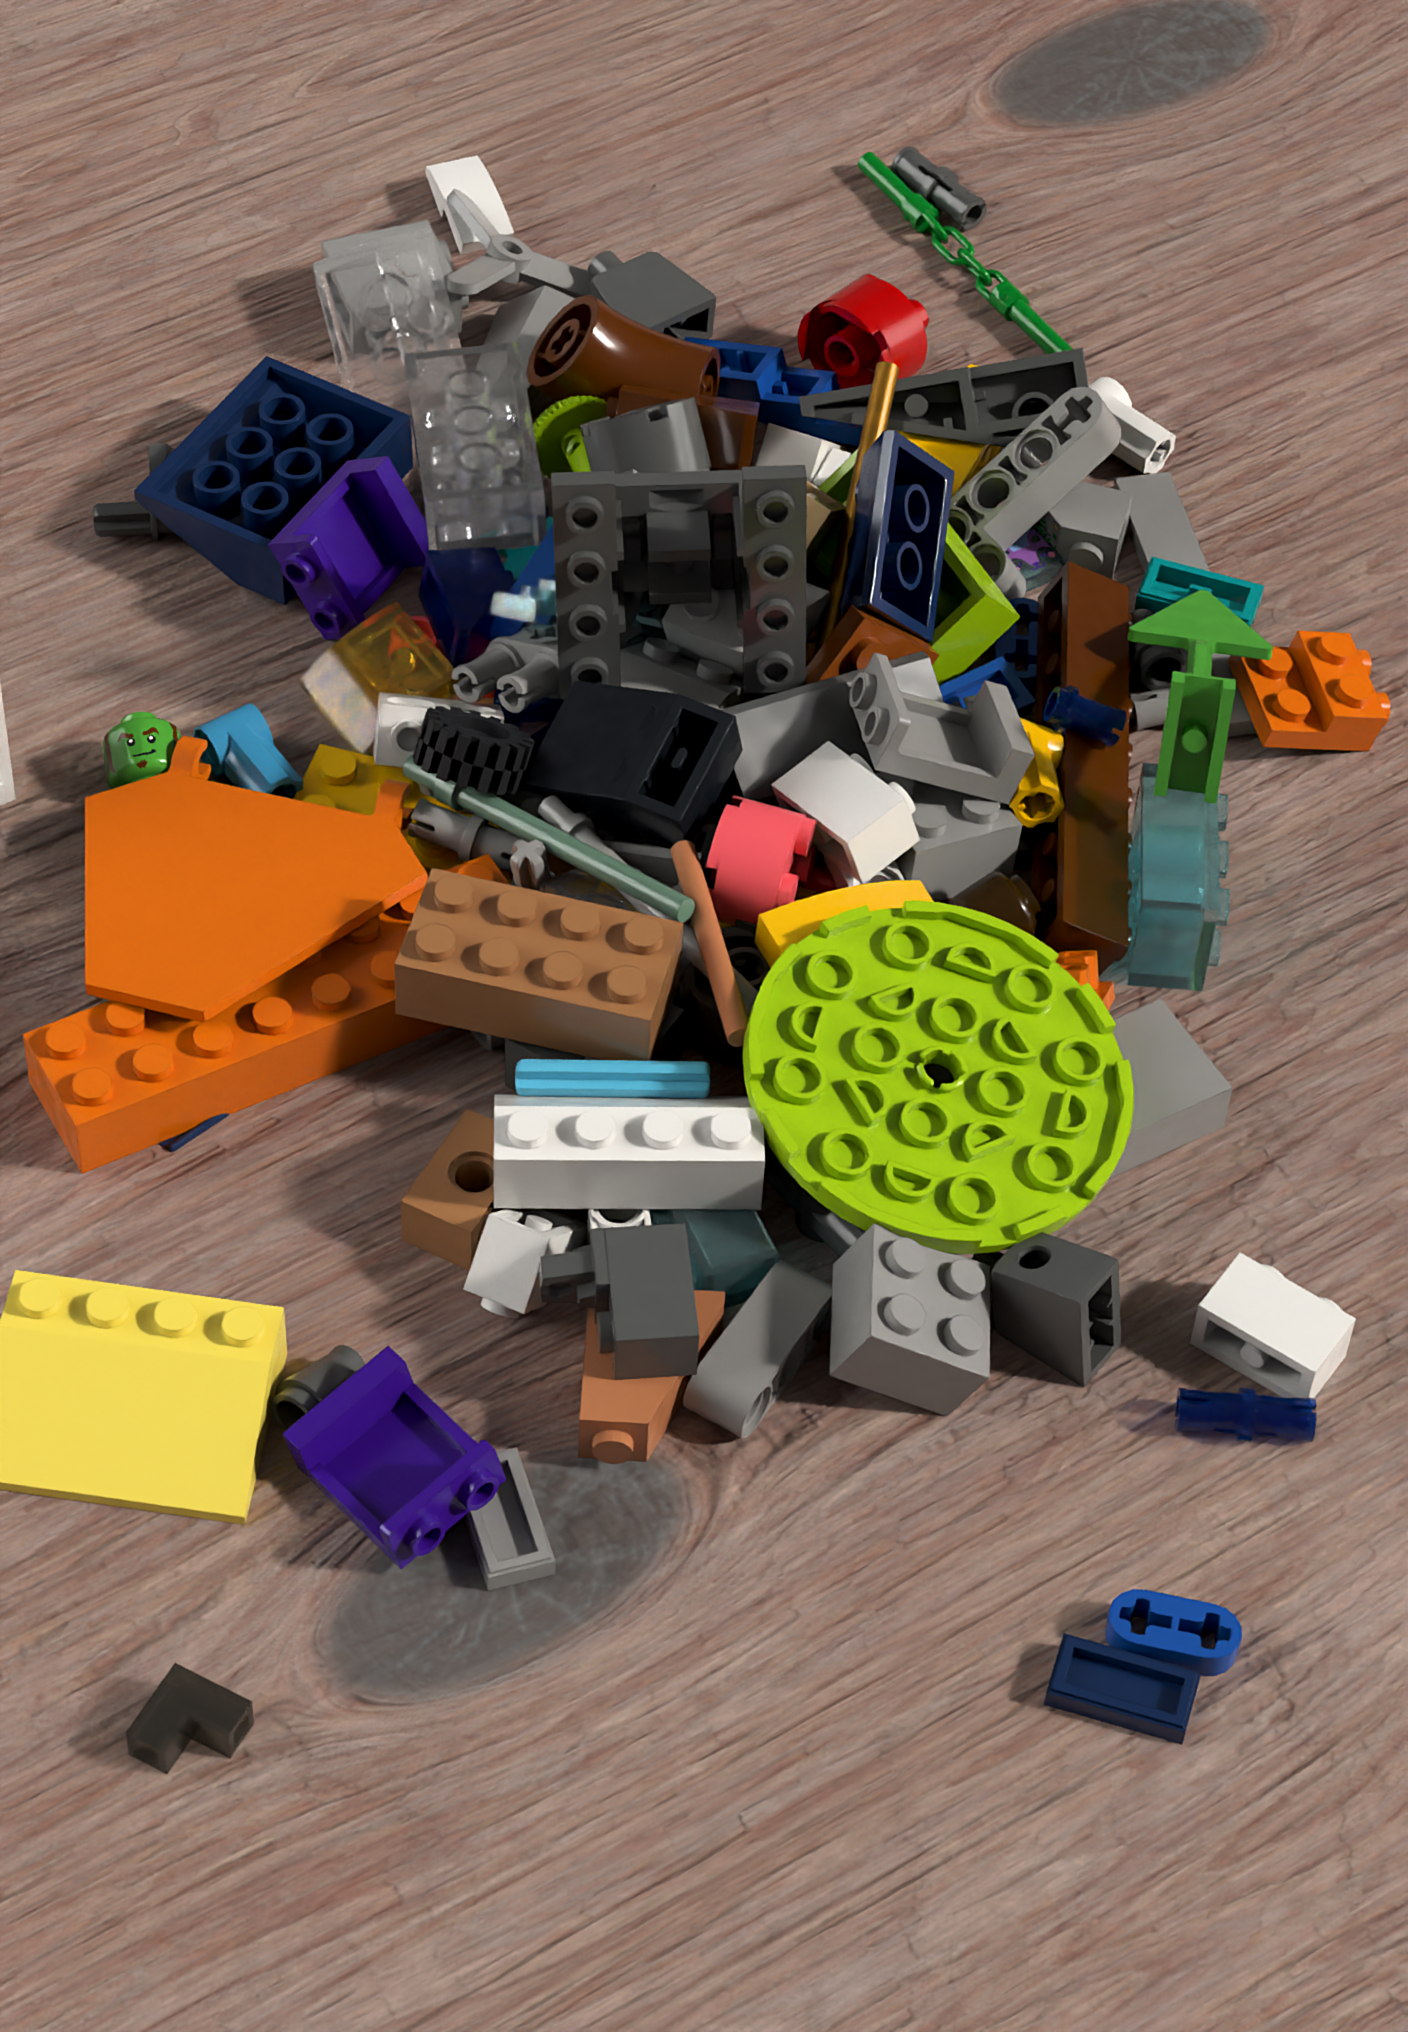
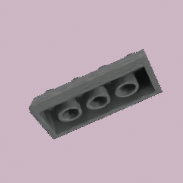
M924 651L889 660L901 692L944 703L930 657ZM866 667L721 710L736 716L743 751L709 814V817L716 825L719 823L725 806L727 804L732 805V797L734 795L780 807L771 784L827 741H830L849 756L853 753L860 755L872 768L874 774L881 772L874 769L866 744L862 740L861 730L854 710L849 703L852 682L859 672L865 671Z

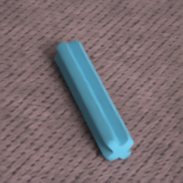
M522 1059L518 1061L515 1069V1088L520 1096L704 1099L710 1093L711 1071L709 1064L704 1061Z

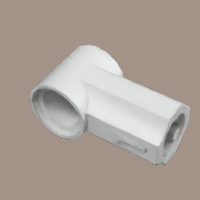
M1100 377L1091 383L1089 388L1095 390L1100 395L1121 426V438L1112 454L1143 474L1157 473L1163 468L1168 456L1174 450L1176 436L1132 408L1128 393L1116 380L1109 377Z

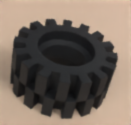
M436 706L435 709L428 708L425 713L413 754V762L418 766H422L421 770L426 773H436V778L444 782L448 780L456 782L455 786L465 789L467 786H471L477 792L487 793L488 790H491L496 795H505L506 792L512 795L521 789L520 781L526 772L535 742L534 739H530L528 733L518 731L519 727L511 723L502 724L500 723L501 719L490 716V718L481 716L480 712L470 710L467 713L458 707H450L449 710L443 706Z

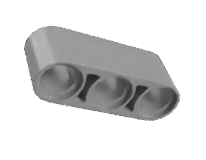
M783 1260L776 1262L699 1363L697 1375H692L685 1390L683 1406L741 1438L748 1437L830 1327L832 1285Z

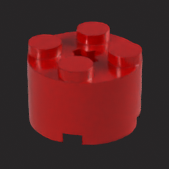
M864 274L816 305L803 316L798 329V350L802 361L809 358L814 369L836 372L840 389L872 384L876 364L879 362H890L899 367L897 379L912 377L921 369L926 358L927 337L925 328L928 326L929 317L923 305L917 300L908 299L898 288L884 280L878 279L874 275Z

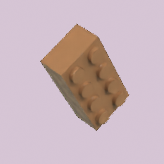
M432 868L394 964L396 1014L601 1060L651 1061L681 973L683 922Z

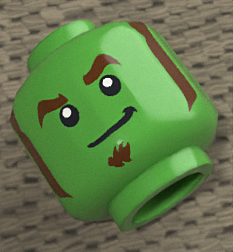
M135 712L123 717L120 724L114 726L104 736L102 745L107 783L110 789L168 772L174 748L181 738L177 727L164 719L156 718L154 714L149 712Z

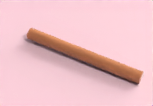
M688 840L679 841L671 847L670 853L683 895L693 899L695 902L694 912L690 919L727 1041L731 1046L740 1047L744 1044L748 1016L695 844Z

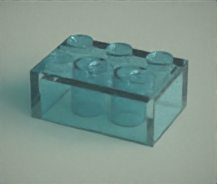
M1142 763L1130 830L1132 846L1128 855V879L1132 882V893L1128 901V926L1132 929V940L1128 949L1127 985L1202 991L1207 966L1218 967L1221 930L1215 928L1216 926H1227L1229 916L1230 890L1228 888H1221L1219 878L1225 879L1227 875L1229 842L1220 841L1218 831L1225 832L1228 795L1218 794L1216 804L1204 802V794L1167 789L1166 797L1154 795L1158 764Z

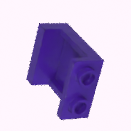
M388 456L346 461L268 544L281 566L284 577L292 584L310 614L311 622L321 632L325 640L363 637L370 630V625L363 614L402 571L408 567L430 566L443 552Z
M389 1346L384 1348L282 1433L297 1467L401 1570L417 1556H424L434 1550L442 1541L448 1529L469 1511H475L485 1506L494 1497L498 1487L507 1480L495 1448L486 1440H481L479 1443L474 1441L413 1382L406 1362Z

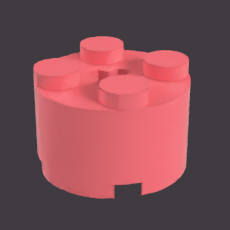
M735 795L732 797V805L727 804L720 817L706 863V867L711 868L710 880L715 882L714 889L708 888L718 922L735 926V919L757 924L759 914L795 901L798 880L808 883L814 868L817 846L812 845L816 832L817 820L807 818V815Z

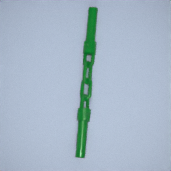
M867 152L859 159L858 168L902 211L904 219L918 233L929 231L933 235L932 245L934 249L950 264L955 266L964 265L976 278L975 287L977 291L1007 321H1014L1046 354L1073 350L1029 306L1027 297L1001 272L993 269L986 270L973 257V245L957 229L950 226L942 227L938 223L939 211L919 193L915 194L873 152ZM947 234L953 236L964 247L957 250L958 258L954 257L942 245L947 244L949 241ZM992 278H995L999 284L990 292L985 287H991L993 284Z

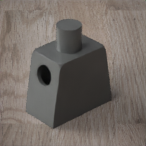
M604 251L591 261L588 267V274L592 278L589 295L598 298L631 320L666 335L682 340L686 337L702 339L713 337L716 296L658 252L649 251L623 263L612 251Z
M1044 1232L1013 1244L1005 1254L996 1251L973 1255V1260L990 1265V1292H992L994 1328L997 1332L1071 1381L1085 1387L1121 1345L1119 1264L1117 1259Z

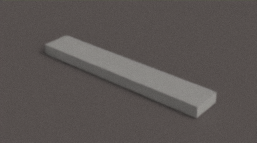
M1170 471L1115 478L1113 489L1133 493L1127 530L1144 574L1151 556L1210 571ZM1212 654L1211 676L1234 679L1227 662L1230 655ZM1236 684L1228 737L1256 734L1257 732Z

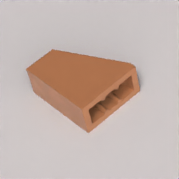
M694 1290L699 1328L698 1365L722 1334L725 1292ZM588 1308L579 1415L578 1458H592L609 1464H619L626 1461L647 1462L682 1406L684 1393L692 1375L614 1380L612 1353H599L597 1324H595L593 1308Z

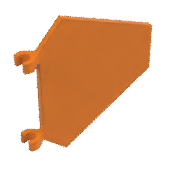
M184 735L178 740L174 748L168 772L85 797V987L87 995L206 1022L425 886L428 875L400 831L407 829L412 822L411 816L414 809L403 806L406 797L412 790L411 784L390 779L385 780L379 790L373 814H359L208 781L211 765L199 762L202 753L208 746L207 740Z

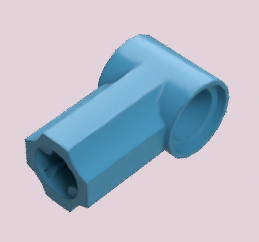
M245 704L194 729L193 737L207 740L208 746L200 758L203 763L211 765V774L213 776L220 777L225 774L236 787L291 799L294 798L296 792L303 789V780L274 746L269 726L259 709L253 704Z

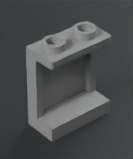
M878 653L872 655L865 671L859 672L852 682L849 703L854 710L861 730L862 740L866 744L875 770L1009 804L1035 754L1007 686L985 680L970 710L901 692L888 657Z

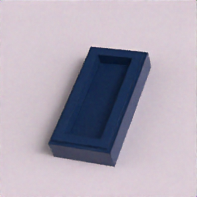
M1064 1633L1046 1691L1044 1705L1183 1744L1202 1672Z

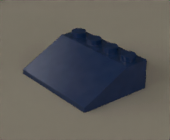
M266 356L134 490L135 500L233 582L286 605L296 594V591L292 584L284 577L281 566L268 544L348 460L388 456L400 478L403 479L413 468L411 417L403 412Z

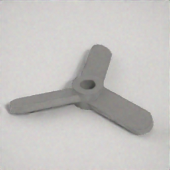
M453 189L447 196L448 202L487 249L485 255L448 275L447 289L450 292L462 295L477 294L501 280L507 283H519L522 281L539 288L546 285L573 298L589 294L592 278L589 276L588 271L531 251L522 241L508 235L499 234L478 206L458 189Z

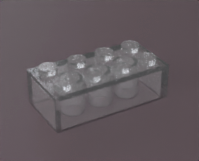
M519 342L404 354L408 405L429 556L461 555L469 552L506 548L518 549L525 546L539 545L547 534L544 487Z

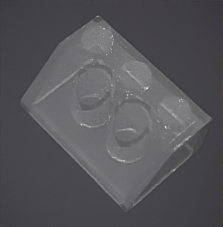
M431 227L376 238L312 263L311 267L342 388L410 415V417L460 407V404L464 403L471 396L473 391Z

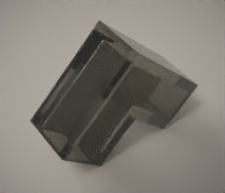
M174 1663L126 1731L128 1753L130 1756L165 1774L169 1773L191 1739L230 1759L254 1725L252 1701Z

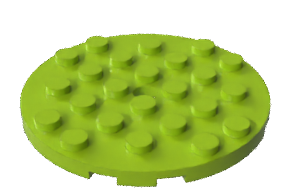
M910 900L904 901L902 908L870 911L868 906L865 905L822 921L818 930L797 944L792 943L775 961L762 982L748 1017L742 1057L744 1082L750 1106L754 1108L759 1121L764 1127V1138L773 1153L801 1187L836 1215L864 1231H867L873 1224H877L902 1237L910 1238L920 1245L945 1253H991L1007 1250L1013 1244L1041 1232L1051 1234L1076 1218L1094 1201L1114 1171L1126 1146L1134 1111V1086L1129 1060H1123L1122 1053L1113 1034L1116 1023L1091 985L1086 983L1081 986L1056 962L1059 956L1057 952L1031 934L1006 921L983 912L940 902ZM934 1063L946 1067L953 1074L955 1082L943 1083L939 1088L934 1087V1080L926 1074L924 1066Z

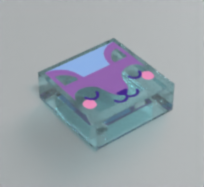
M1035 526L1031 527L1005 551L1024 576L1026 592L1050 583L1067 563Z

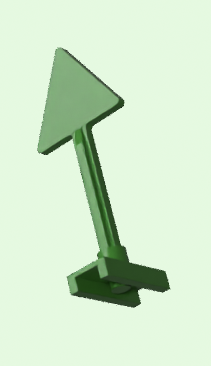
M1198 590L1130 626L1127 639L1131 642L1181 648L1187 651L1186 673L1172 672L1155 777L1154 795L1166 797L1167 789L1204 794V802L1216 804L1235 696L1236 680L1211 676L1212 654L1218 653L1270 660L1273 646L1209 591Z

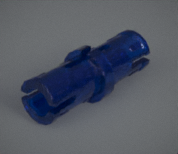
M1240 1387L1239 1393L1178 1388L1175 1405V1417H1178V1419L1175 1420V1431L1236 1435V1441L1251 1442L1253 1436L1313 1442L1317 1412L1312 1411L1316 1410V1399L1310 1397L1288 1398L1256 1395L1254 1388Z

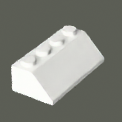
M494 1094L493 1208L761 1210L765 1168L764 1127L759 1121L754 1108L750 1106L748 1096H708L704 1099L538 1097Z

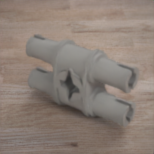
M535 618L525 624L521 631L509 637L500 636L491 641L483 655L453 669L452 679L460 680L468 676L453 684L457 696L467 703H474L481 699L482 696L496 689L506 690L498 694L499 701L507 711L512 713H520L531 704L545 697L560 699L557 618L553 620ZM636 618L632 625L626 626V632H619L620 651L643 641L642 637L636 636L643 632Z

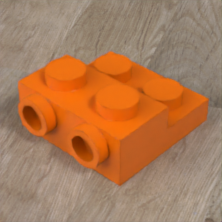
M1298 630L1289 647L1273 646L1270 660L1230 655L1227 661L1262 747L1369 751L1380 730L1389 719V698L1385 692H1376L1369 678L1371 674L1370 655L1367 650L1356 648L1350 633Z

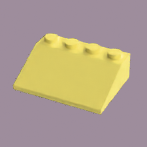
M15 1270L0 1319V1490L245 1525L272 1418L271 1402L276 1396V1387L281 1381L287 1357L284 1307Z

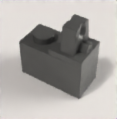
M686 1223L590 1229V1245L575 1248L573 1252L542 1256L540 1258L539 1277L542 1302L578 1303L579 1307L593 1308L595 1324H597L599 1353H612L614 1380L697 1375L699 1328Z

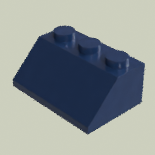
M895 430L883 431L863 455L860 479L855 487L856 512L853 534L847 546L849 564L845 592L840 599V616L842 619L853 605L927 643H932L954 471Z

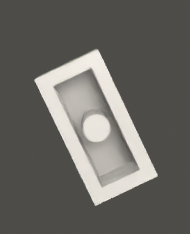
M827 741L771 784L780 808L807 815V818L817 820L812 845L817 846L818 851L861 884H865L920 841L911 815L915 812V805L908 793L896 782L886 784L878 778L869 764L860 755L853 753L849 756L830 741Z
M1239 1253L1198 1305L1190 1344L1301 1409L1306 1410L1346 1357L1356 1318L1342 1311L1333 1301L1317 1297L1289 1281L1275 1268L1260 1264Z

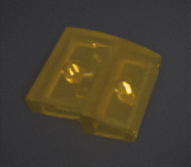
M397 601L378 611L344 635L299 679L301 688L356 753L374 756L373 745L379 692L447 699L456 694L453 684L461 681V679H452V672L455 668Z

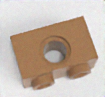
M467 1108L401 1200L402 1240L469 1271L488 1215L507 1209L493 1208L494 1120Z

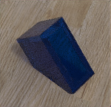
M495 547L427 550L418 596L450 674H452L453 669L457 666L467 664L476 659L491 642L490 630L494 617L515 583L512 572L505 570Z

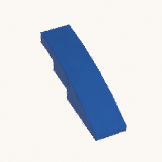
M686 337L684 339L685 341L718 349L720 355L718 397L759 402L758 421L767 425L771 423L827 441L859 446L863 425L801 415L799 396L840 390L836 372L787 366L783 350L779 347Z

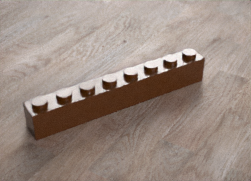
M1068 561L1038 596L1035 723L1058 731L1063 736V754L1056 773L1065 807L1054 822L1041 823L1033 828L1032 893L1043 912V916L1037 920V939L1057 953L1063 951L1096 950L1098 975L1100 976L1114 961L1118 962L1125 956L1132 940V929L1128 926V901L1132 893V882L1128 879V855L1132 846V835L1128 833V809L1132 801V789L1129 787V762L1133 747L1129 743V718L1132 713L1133 703L1129 699V675L1133 659L1129 656V640L1127 638L1129 627L1133 623V616L1129 613V586Z

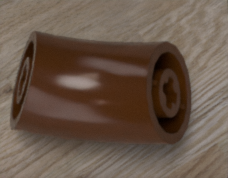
M587 294L571 301L548 323L532 350L526 374L531 385L557 402L570 397L584 395L598 397L607 402L608 397L619 398V391L623 384L718 397L720 355L715 347L692 343L650 329L615 311L598 298Z

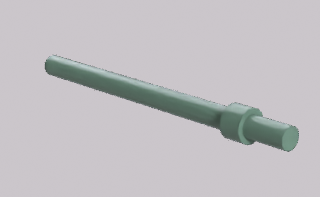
M413 755L405 761L403 766L404 776L432 790L435 799L456 811L468 809L528 842L537 839L544 844L547 852L679 922H686L693 914L695 908L694 900L489 792H477L471 786H467L466 789L455 786L456 782L452 780L444 782L436 778V773L424 772L421 770L422 766H418L413 762Z

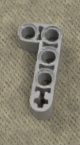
M1089 387L1073 388L1061 395L951 497L948 523L987 574L991 577L998 573L992 580L1008 601L1024 597L1026 580L1005 551L1106 459L1119 444L1121 426L1100 395ZM1049 460L1046 464H1044L1043 466H1041L1042 463H1044L1045 461ZM1005 500L1003 504L997 507L999 503Z

